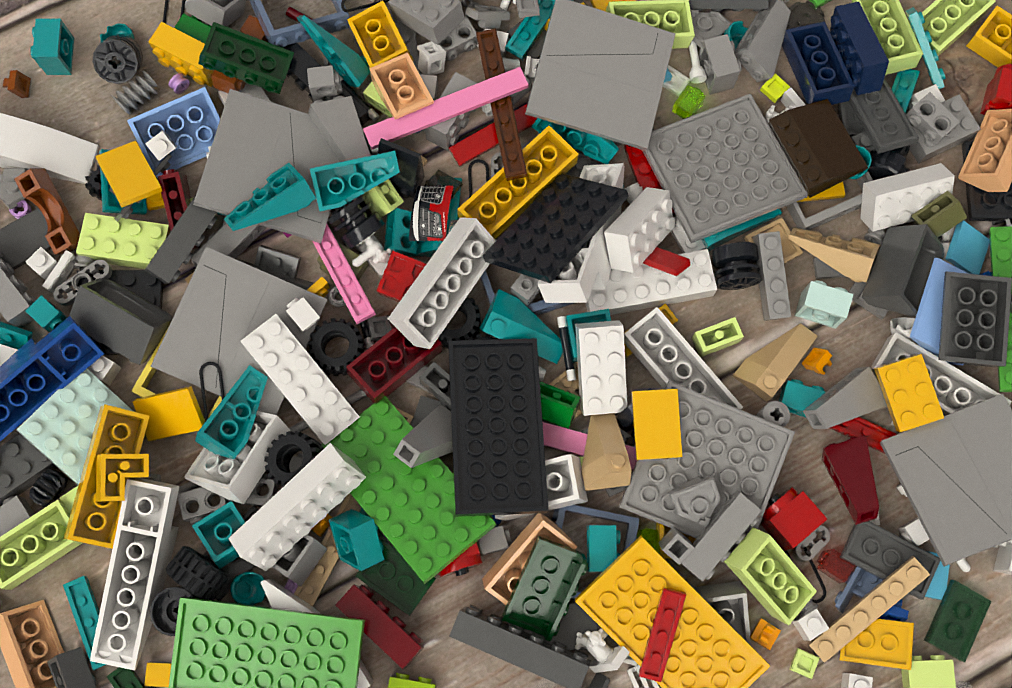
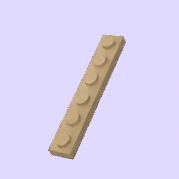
M912 556L830 624L827 631L808 643L809 646L825 663L930 574Z

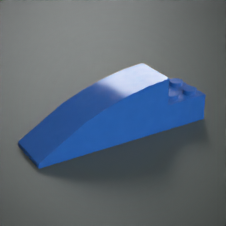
M71 316L38 343L31 338L0 366V441L28 419L58 389L66 387L104 355L101 347Z

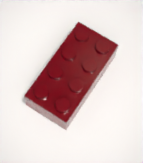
M394 327L346 366L348 375L370 400L376 404L385 396L388 397L442 352V343L437 339L431 349L416 347Z
M354 584L335 606L348 618L365 620L364 633L402 669L407 668L423 650L424 646L421 644L423 639L415 632L409 633L404 629L407 625L398 616L392 617L388 614L390 609L382 601L378 600L376 602L371 597L374 594L365 585L361 584V586Z

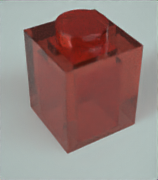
M829 549L827 552L823 551L817 560L819 565L816 569L839 584L845 583L855 565L840 558L841 553L835 549Z

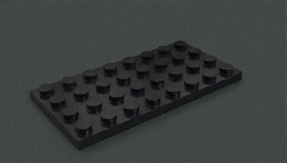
M537 338L448 341L455 517L548 513Z

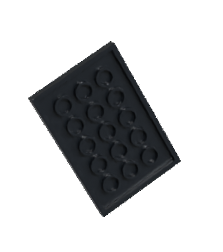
M566 174L558 175L482 256L487 263L551 284L629 197L628 192L625 189Z

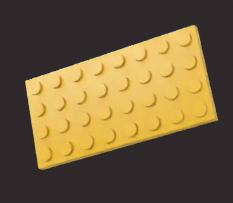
M642 536L637 538L575 598V602L619 646H624L630 652L628 655L641 667L660 595L662 594V588H670L686 593L661 682H657L662 688H748L770 667L769 663Z

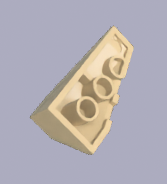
M793 228L788 239L855 282L867 283L880 247L879 244L858 238L846 241L840 239V235L833 234L832 236L822 237L820 232Z
M800 323L746 358L733 374V377L764 401L768 402L773 398L818 336Z
M615 413L591 415L581 468L585 491L630 485L632 470Z

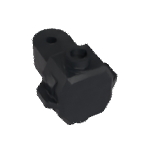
M910 145L879 154L877 151H874L871 155L872 162L868 170L872 179L877 180L910 171L906 167V156Z

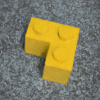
M149 454L97 455L96 502L125 501V478L149 477Z

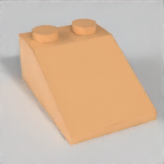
M408 53L369 68L372 83L395 120L434 103Z

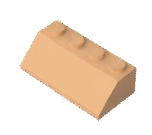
M1012 109L987 110L980 126L981 129L974 139L958 178L986 192H1008L1012 182Z
M538 513L482 578L484 589L505 605L509 601L538 536L574 550L578 547L557 524L542 513Z
M44 600L1 613L0 648L15 687L56 688L47 661L56 655L64 653Z

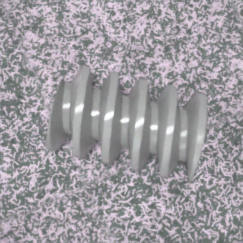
M145 70L142 71L144 78L137 75V83L130 80L131 88L124 85L122 87L124 93L117 90L118 98L112 96L123 111L129 115L132 114L130 107L138 110L137 102L142 105L145 104L143 97L151 99L149 92L158 94L156 90L157 84Z
M771 401L756 416L785 427L789 422L790 412L784 403Z

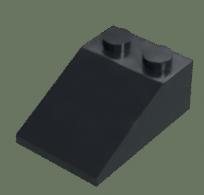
M381 138L378 154L395 151L400 172L389 178L390 182L400 196L415 198L417 187L421 186L425 177L421 154Z

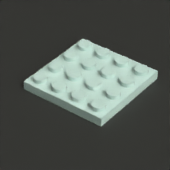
M86 369L66 387L58 389L17 431L79 485L100 407L106 404L129 411L133 410L93 373Z

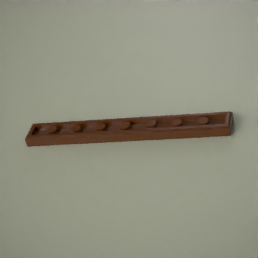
M496 28L476 32L485 80L505 73ZM509 95L490 103L506 181L528 177L511 96Z

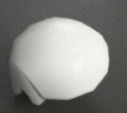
M901 317L891 319V334L897 332L914 342L910 338L915 318Z

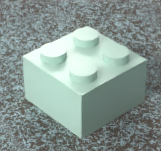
M811 281L801 292L795 316L836 329L847 319L853 294L848 293L846 289L841 287H829L822 281Z

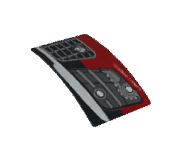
M454 186L417 187L411 213L409 241H444Z

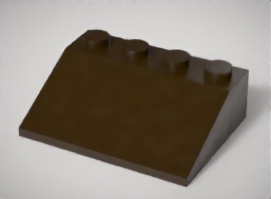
M828 99L789 109L769 119L771 130L808 192L809 198L868 169L866 162Z

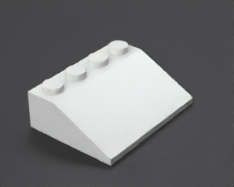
M257 411L249 440L235 460L213 454L206 448H203L184 478L228 500L244 504L266 471L265 466L268 463L264 460L265 456L269 454L266 452L268 447L271 448L273 446L271 442L274 439L278 440L280 434L286 435V432L291 430L277 415Z

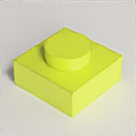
M775 73L761 87L760 91L772 102L776 103L790 86Z

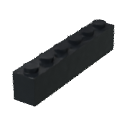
M298 43L282 47L294 52L286 76L288 78L291 76L295 80L296 86L301 91L305 89L309 93V98L314 102L309 90L307 68L322 66ZM342 87L343 94L339 96H352L346 89ZM352 96L362 127L370 120L369 114Z

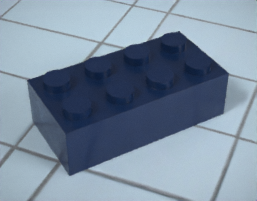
M859 2L835 6L834 14L831 16L829 31L855 85L854 90L856 94L861 95L880 91L889 60Z
M825 21L786 30L782 48L806 103L811 104L828 99L830 104L834 105L849 101L855 85Z

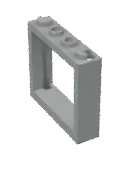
M869 172L856 179L862 192L863 183L873 181ZM862 194L808 218L804 217L797 202L786 207L797 228L811 230L861 208Z

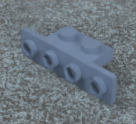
M856 567L855 571L850 572L847 576V585L844 591H840L837 594L835 607L839 612L843 613L853 595L862 599L883 580Z

